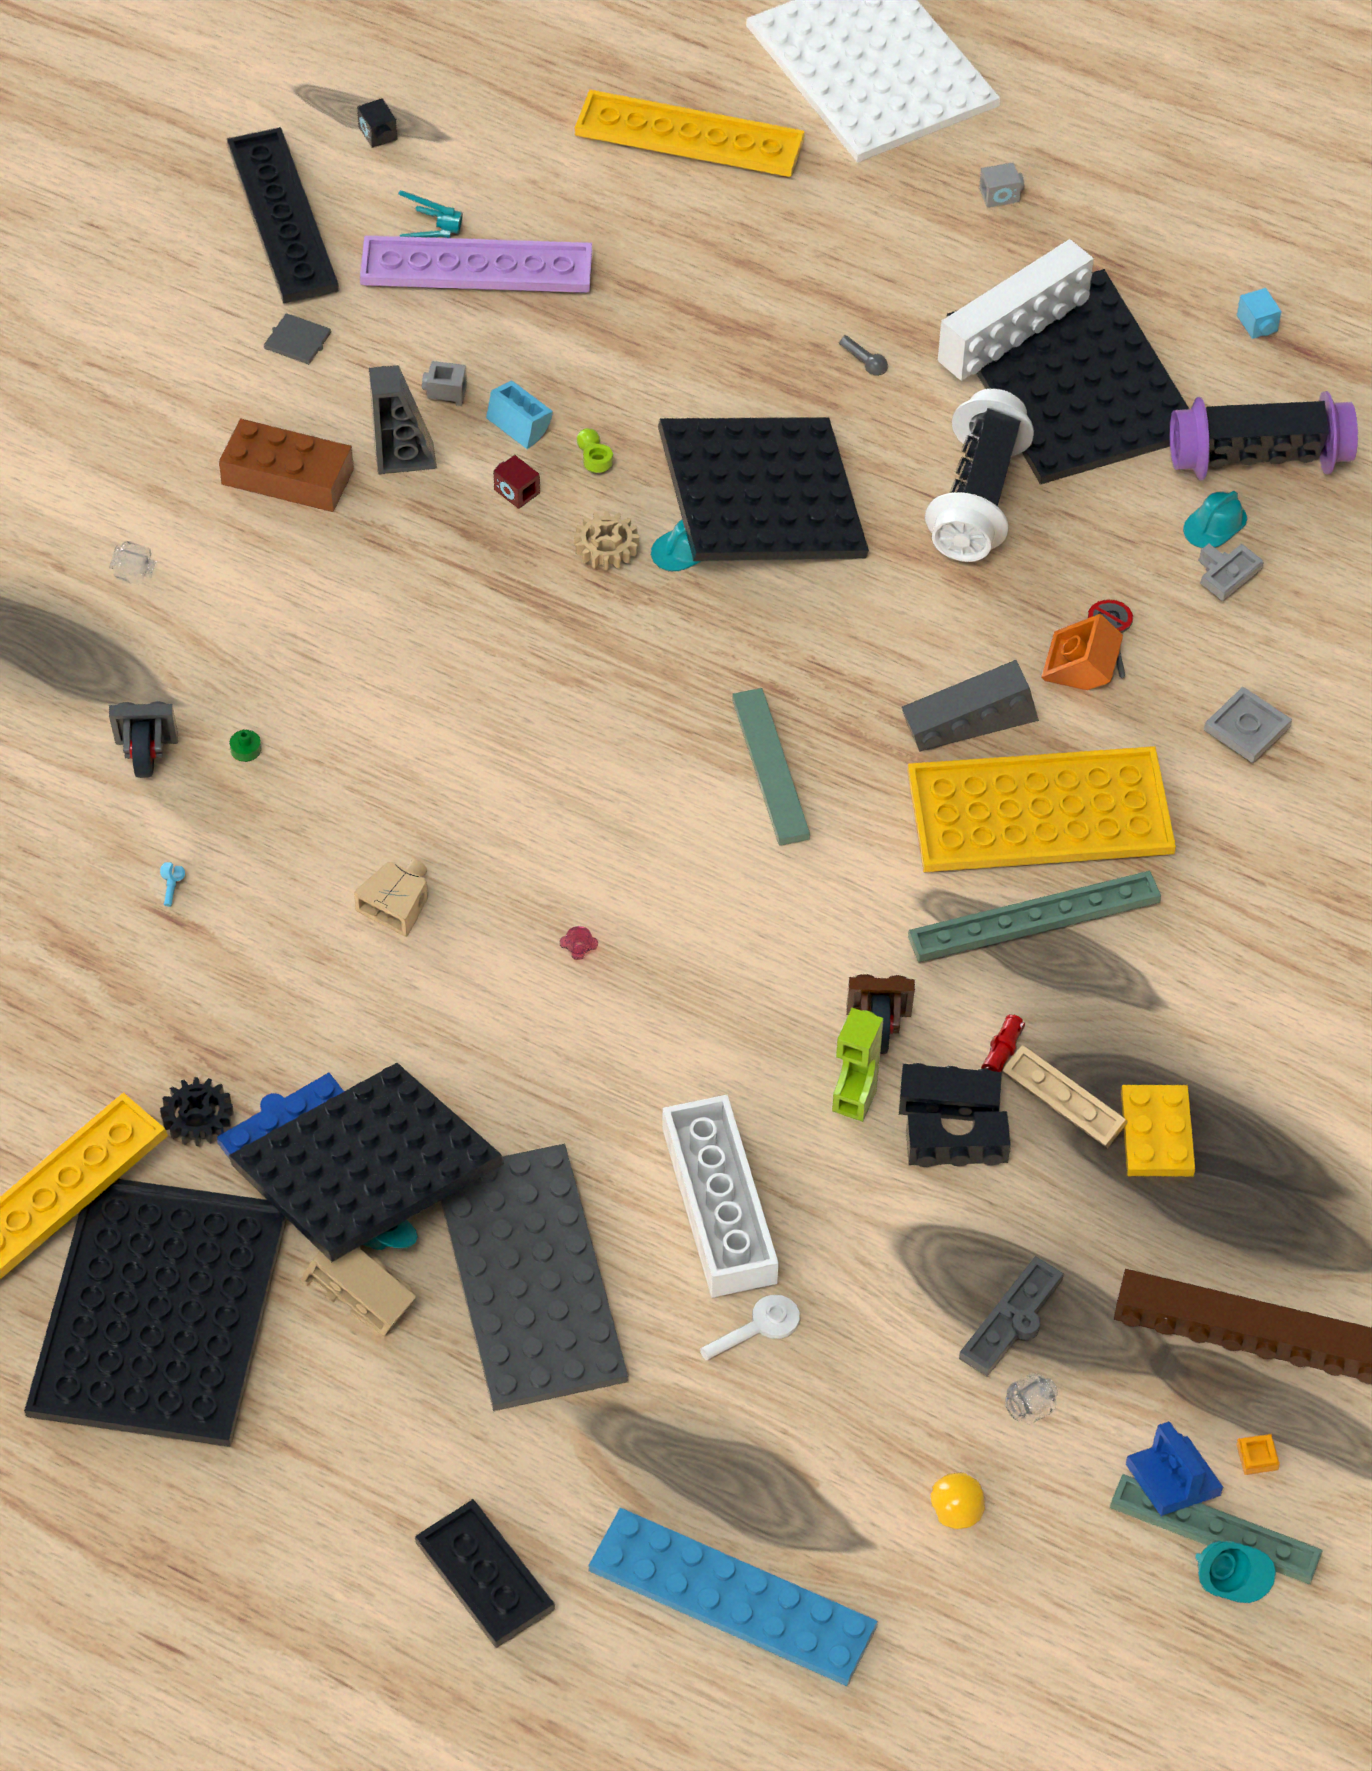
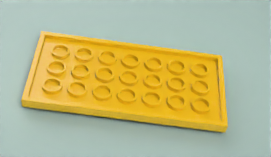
M1156 746L908 764L907 772L923 872L1175 854L1176 845Z

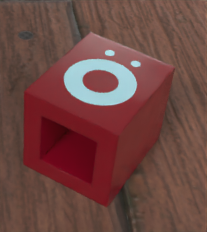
M513 455L505 462H501L493 470L494 490L516 508L520 509L540 494V474L516 455Z

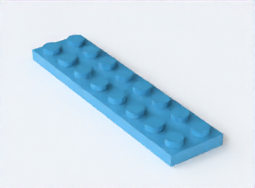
M621 1507L589 1563V1572L845 1686H848L877 1628L878 1621Z

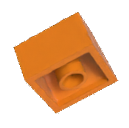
M1101 613L1054 631L1041 678L1047 682L1083 690H1090L1111 682L1123 635Z

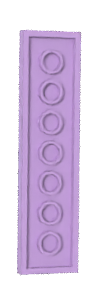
M364 236L360 285L590 293L592 243Z

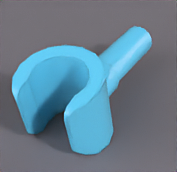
M165 862L160 868L162 878L167 880L164 906L167 907L172 906L176 882L181 881L185 876V870L182 866H175L172 875L173 863Z

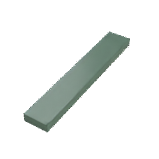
M759 688L732 693L735 711L779 846L809 840L810 832L763 689Z
M1122 1474L1110 1503V1508L1207 1546L1216 1541H1233L1257 1548L1270 1557L1274 1563L1275 1572L1309 1585L1323 1551L1320 1548L1201 1503L1160 1516L1136 1479Z

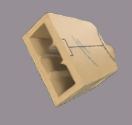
M412 859L406 868L393 862H387L354 892L356 911L407 937L427 901V881L423 878L427 872L426 866L416 859Z

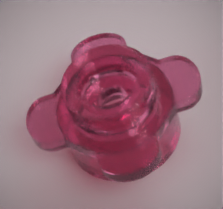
M575 926L568 930L566 936L561 937L560 946L570 951L573 959L581 960L584 958L585 953L597 949L598 940L592 937L591 932L586 927Z

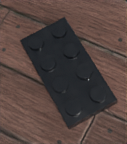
M474 1499L415 1536V1543L495 1648L555 1610V1603Z

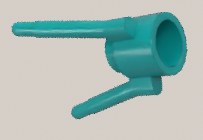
M403 190L398 192L402 197L430 207L416 206L415 210L437 217L436 227L441 228V231L400 234L399 237L450 238L451 233L459 234L463 212L456 211L455 208L442 206Z

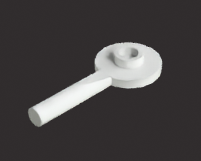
M782 1295L763 1297L753 1308L752 1322L700 1348L703 1358L709 1360L759 1333L771 1339H781L790 1336L799 1325L800 1312L797 1305L791 1299Z

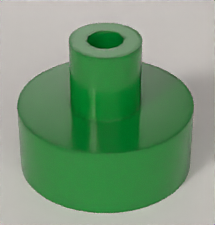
M243 729L231 736L229 741L230 752L236 760L249 762L260 755L261 740L256 732Z

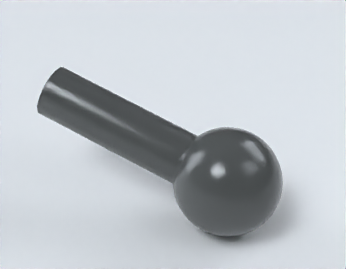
M844 335L840 340L839 345L862 361L869 374L879 376L887 371L888 362L883 355L870 354L847 335Z

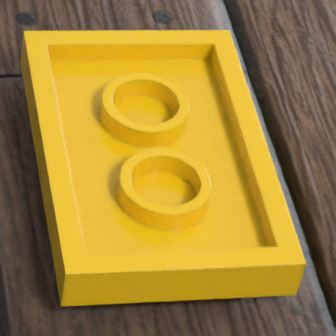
M1122 1085V1116L1128 1122L1123 1128L1127 1176H1194L1195 1161L1188 1085Z

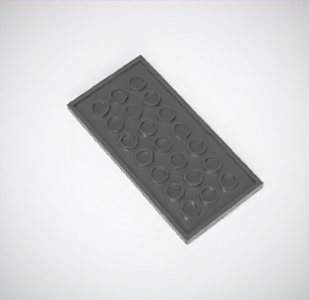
M565 1144L502 1156L504 1165L441 1200L493 1411L628 1382L627 1370Z

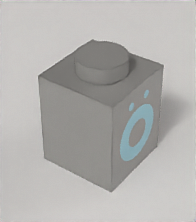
M1014 163L981 168L979 189L986 207L990 208L1020 201V192L1024 190V179L1022 174L1017 172Z

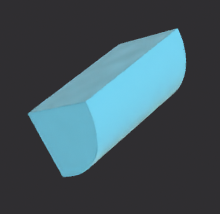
M511 380L491 390L486 419L523 447L529 449L547 430L553 411Z

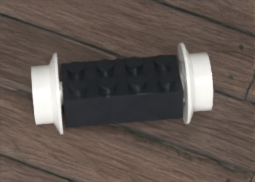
M1000 389L981 390L955 410L952 418V428L956 437L963 443L962 452L965 453V458L961 457L955 472L959 475V480H954L950 493L935 498L926 509L925 521L932 533L934 546L942 554L954 560L963 562L981 560L989 554L991 549L998 547L1004 542L1008 534V521L1004 513L998 508V503L1011 456L1024 452L1030 446L1034 436V428L1027 416V410L1023 402L1015 395Z

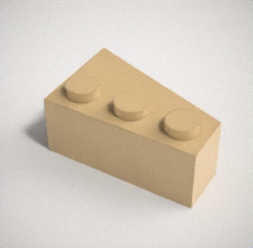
M360 1246L333 1262L319 1251L300 1279V1282L306 1286L313 1282L327 1292L324 1296L332 1303L338 1298L352 1308L350 1311L352 1316L383 1336L388 1333L417 1297L412 1293L411 1287L405 1281L395 1279L386 1271V1267L380 1260L375 1257H369L360 1249Z

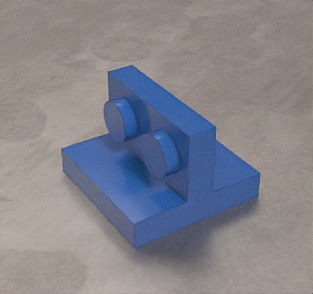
M1170 1421L1157 1426L1152 1448L1128 1455L1126 1460V1466L1160 1516L1221 1496L1223 1486L1190 1438L1178 1433Z

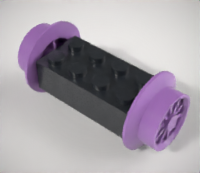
M1328 391L1321 393L1319 401L1206 406V408L1203 399L1196 397L1191 409L1173 410L1170 420V450L1175 470L1193 469L1199 481L1206 478L1208 465L1222 467L1227 464L1236 463L1250 466L1257 462L1281 464L1286 461L1299 460L1301 463H1309L1320 459L1324 474H1331L1336 462L1354 461L1357 453L1358 425L1355 407L1352 402L1334 403Z

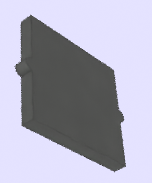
M286 313L279 324L272 328V334L265 342L264 349L309 365L318 351L323 350V344L331 334V329Z

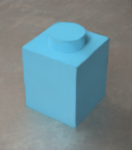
M1266 288L1240 295L1237 317L1252 339L1264 335L1267 336L1278 331L1282 311Z

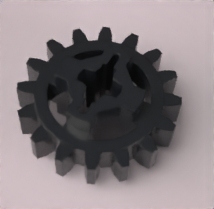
M194 1077L193 1084L190 1085L185 1080H181L182 1088L177 1089L172 1086L170 1087L171 1097L163 1096L162 1098L164 1107L160 1108L163 1127L166 1130H170L172 1139L181 1136L183 1145H186L192 1139L196 1146H200L201 1139L205 1138L211 1144L213 1143L212 1135L217 1134L219 1136L224 1133L223 1126L231 1127L232 1125L231 1116L234 1115L230 1094L224 1093L222 1084L213 1087L212 1079L210 1078L204 1084H201L199 1078ZM218 1106V1113L217 1115H214V1113L216 1112L215 1107ZM177 1108H180V1110L178 1111L179 1116L176 1118V1110Z

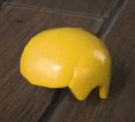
M963 1472L949 1473L937 1480L933 1485L931 1504L937 1513L939 1522L944 1526L954 1529L969 1528L981 1520L985 1510L984 1492L980 1483Z

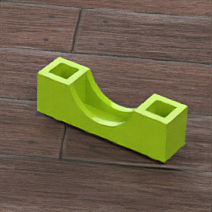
M851 1008L838 1036L836 1057L843 1059V1064L833 1093L832 1105L833 1112L862 1122L877 1091L883 1018L876 1016L870 1011Z

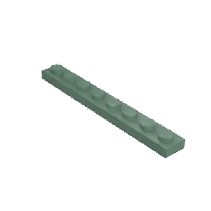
M1146 871L910 929L908 931V939L919 963L1160 903L1161 894L1151 872Z

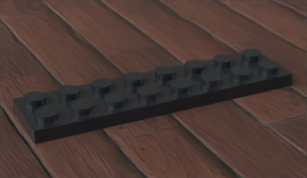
M281 127L227 138L229 153L283 304L339 292L335 273Z

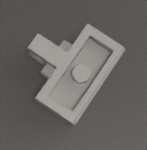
M1208 544L1201 549L1198 559L1207 571L1202 576L1200 584L1224 601L1263 568L1264 562L1243 544L1239 545L1230 554L1221 553L1211 544Z

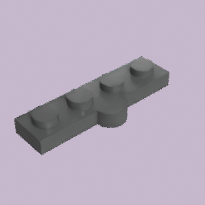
M1035 1256L959 1353V1359L988 1377L1017 1338L1030 1340L1037 1336L1040 1327V1319L1037 1313L1062 1282L1064 1273Z

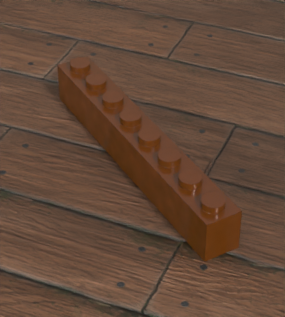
M1125 1268L1114 1320L1121 1321L1123 1324L1131 1327H1146L1164 1335L1175 1334L1187 1337L1197 1343L1208 1342L1223 1346L1230 1351L1241 1350L1256 1354L1263 1359L1274 1358L1290 1362L1296 1367H1311L1323 1370L1330 1375H1344L1356 1378L1366 1384H1372V1327Z

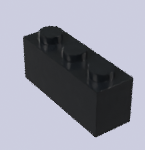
M922 1063L903 1064L898 1115L941 1113V1118L973 1121L974 1112H997L1000 1107L1002 1072H995L989 1069H960L956 1066H926Z

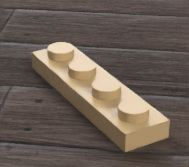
M1024 1045L1018 1049L1002 1070L1005 1075L1107 1149L1128 1123L1124 1117Z

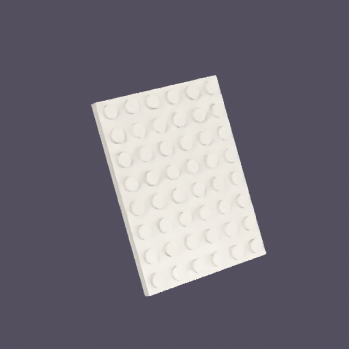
M793 0L747 18V28L857 163L1000 106V97L918 0Z

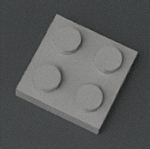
M1242 687L1205 722L1204 731L1254 763L1291 727L1292 719Z

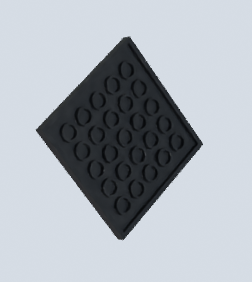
M829 417L660 418L658 430L693 561L855 559L867 557L869 549Z
M398 1063L384 1068L381 1072L357 1083L352 1088L328 1099L321 1105L299 1115L292 1121L272 1130L252 1143L244 1145L241 1149L229 1155L231 1165L331 1262L504 1165L502 1154Z

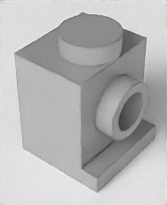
M431 361L429 373L424 372L422 379V390H427V398L454 401L456 406H462L467 387L466 365Z

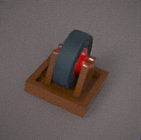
M869 974L849 977L846 1015L849 1014L851 1008H855L861 1011H870L876 1016L883 1018L880 1054L888 1052L890 1034H899L900 1017H911L915 979H907V977L901 975H894L889 978H875Z

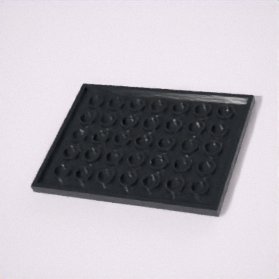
M1105 269L1092 272L1089 299L1083 305L1076 306L1067 312L1063 318L1056 319L1040 333L1033 334L1025 339L1020 346L1008 350L998 360L991 361L976 373L985 389L1007 391L1018 397L1025 405L1027 416L1034 428L1032 443L1022 454L1040 485L1170 447V420L1173 410L1189 409ZM954 312L947 313V317L953 314Z
M117 1179L79 1212L24 1409L25 1416L28 1418L230 1447L287 1218L266 1199Z

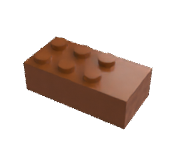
M241 418L219 459L222 485L329 512H334L354 470L352 446Z

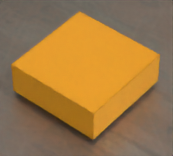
M1272 1434L1237 1439L1236 1446L1244 1475L1279 1470L1280 1463Z

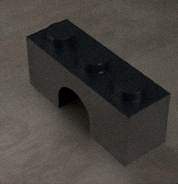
M1007 1111L974 1112L972 1130L964 1135H954L946 1131L942 1125L941 1113L908 1114L906 1124L908 1165L931 1167L933 1165L945 1164L964 1166L967 1164L985 1163L987 1165H998L1000 1163H1008L1011 1145Z

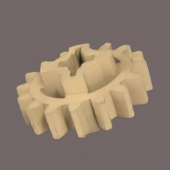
M605 511L602 517L596 512L593 513L592 520L584 517L583 525H577L576 534H574L576 554L582 555L583 563L591 560L592 568L603 564L604 570H608L609 565L614 564L618 569L620 568V561L629 564L630 555L636 556L637 547H639L637 526H631L630 518L621 520V513L619 512L614 517L610 516L609 511ZM589 537L591 538L590 543L587 542V539ZM624 537H625V539H626V542H625V543L622 542V539H623Z

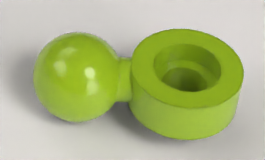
M585 428L581 430L577 435V445L584 451L583 464L585 468L595 473L609 470L613 465V452L611 448L600 444V436L594 429Z

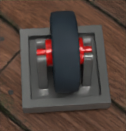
M155 701L150 704L122 702L118 705H109V719L115 745H123L125 759H132L136 777H152L154 759L163 758V744H178V729L173 704Z

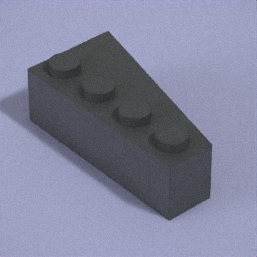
M399 365L369 368L374 446L378 475L437 469L433 440Z
M1017 660L901 707L919 752L1039 721L1030 687Z

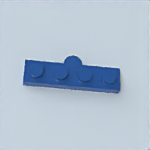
M327 1073L285 1098L277 1093L268 1094L260 1102L261 1112L217 1136L218 1145L229 1158L230 1154L241 1149L244 1145L263 1137L272 1130L297 1118L299 1115L321 1105L328 1099L341 1094L344 1090L333 1076Z

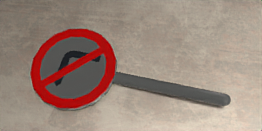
M1106 599L1098 601L1088 611V618L1101 613L1120 633L1128 630L1133 622L1131 609L1117 600ZM1119 652L1116 662L1119 676L1124 678L1125 670L1121 652Z

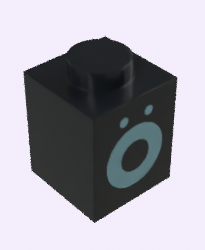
M383 98L357 106L358 127L372 148L397 140L396 118Z

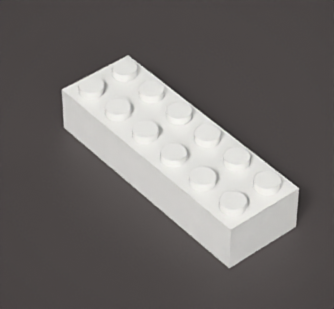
M1069 239L943 319L940 329L938 362L962 381L971 374L978 373L982 367L991 361L998 360L1008 350L1020 346L1025 339L1033 334L1040 333L1056 319L1063 318L1067 312L1076 306L1083 305L1090 295L1094 258Z
M728 1094L664 1107L662 1129L711 1298L777 1284L779 1263Z

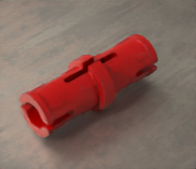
M1013 1014L1006 1016L1000 1032L990 1042L991 1049L981 1069L1002 1072L1009 1057L1014 1055L1017 1048L1016 1042L1025 1027V1022H1023L1022 1018Z

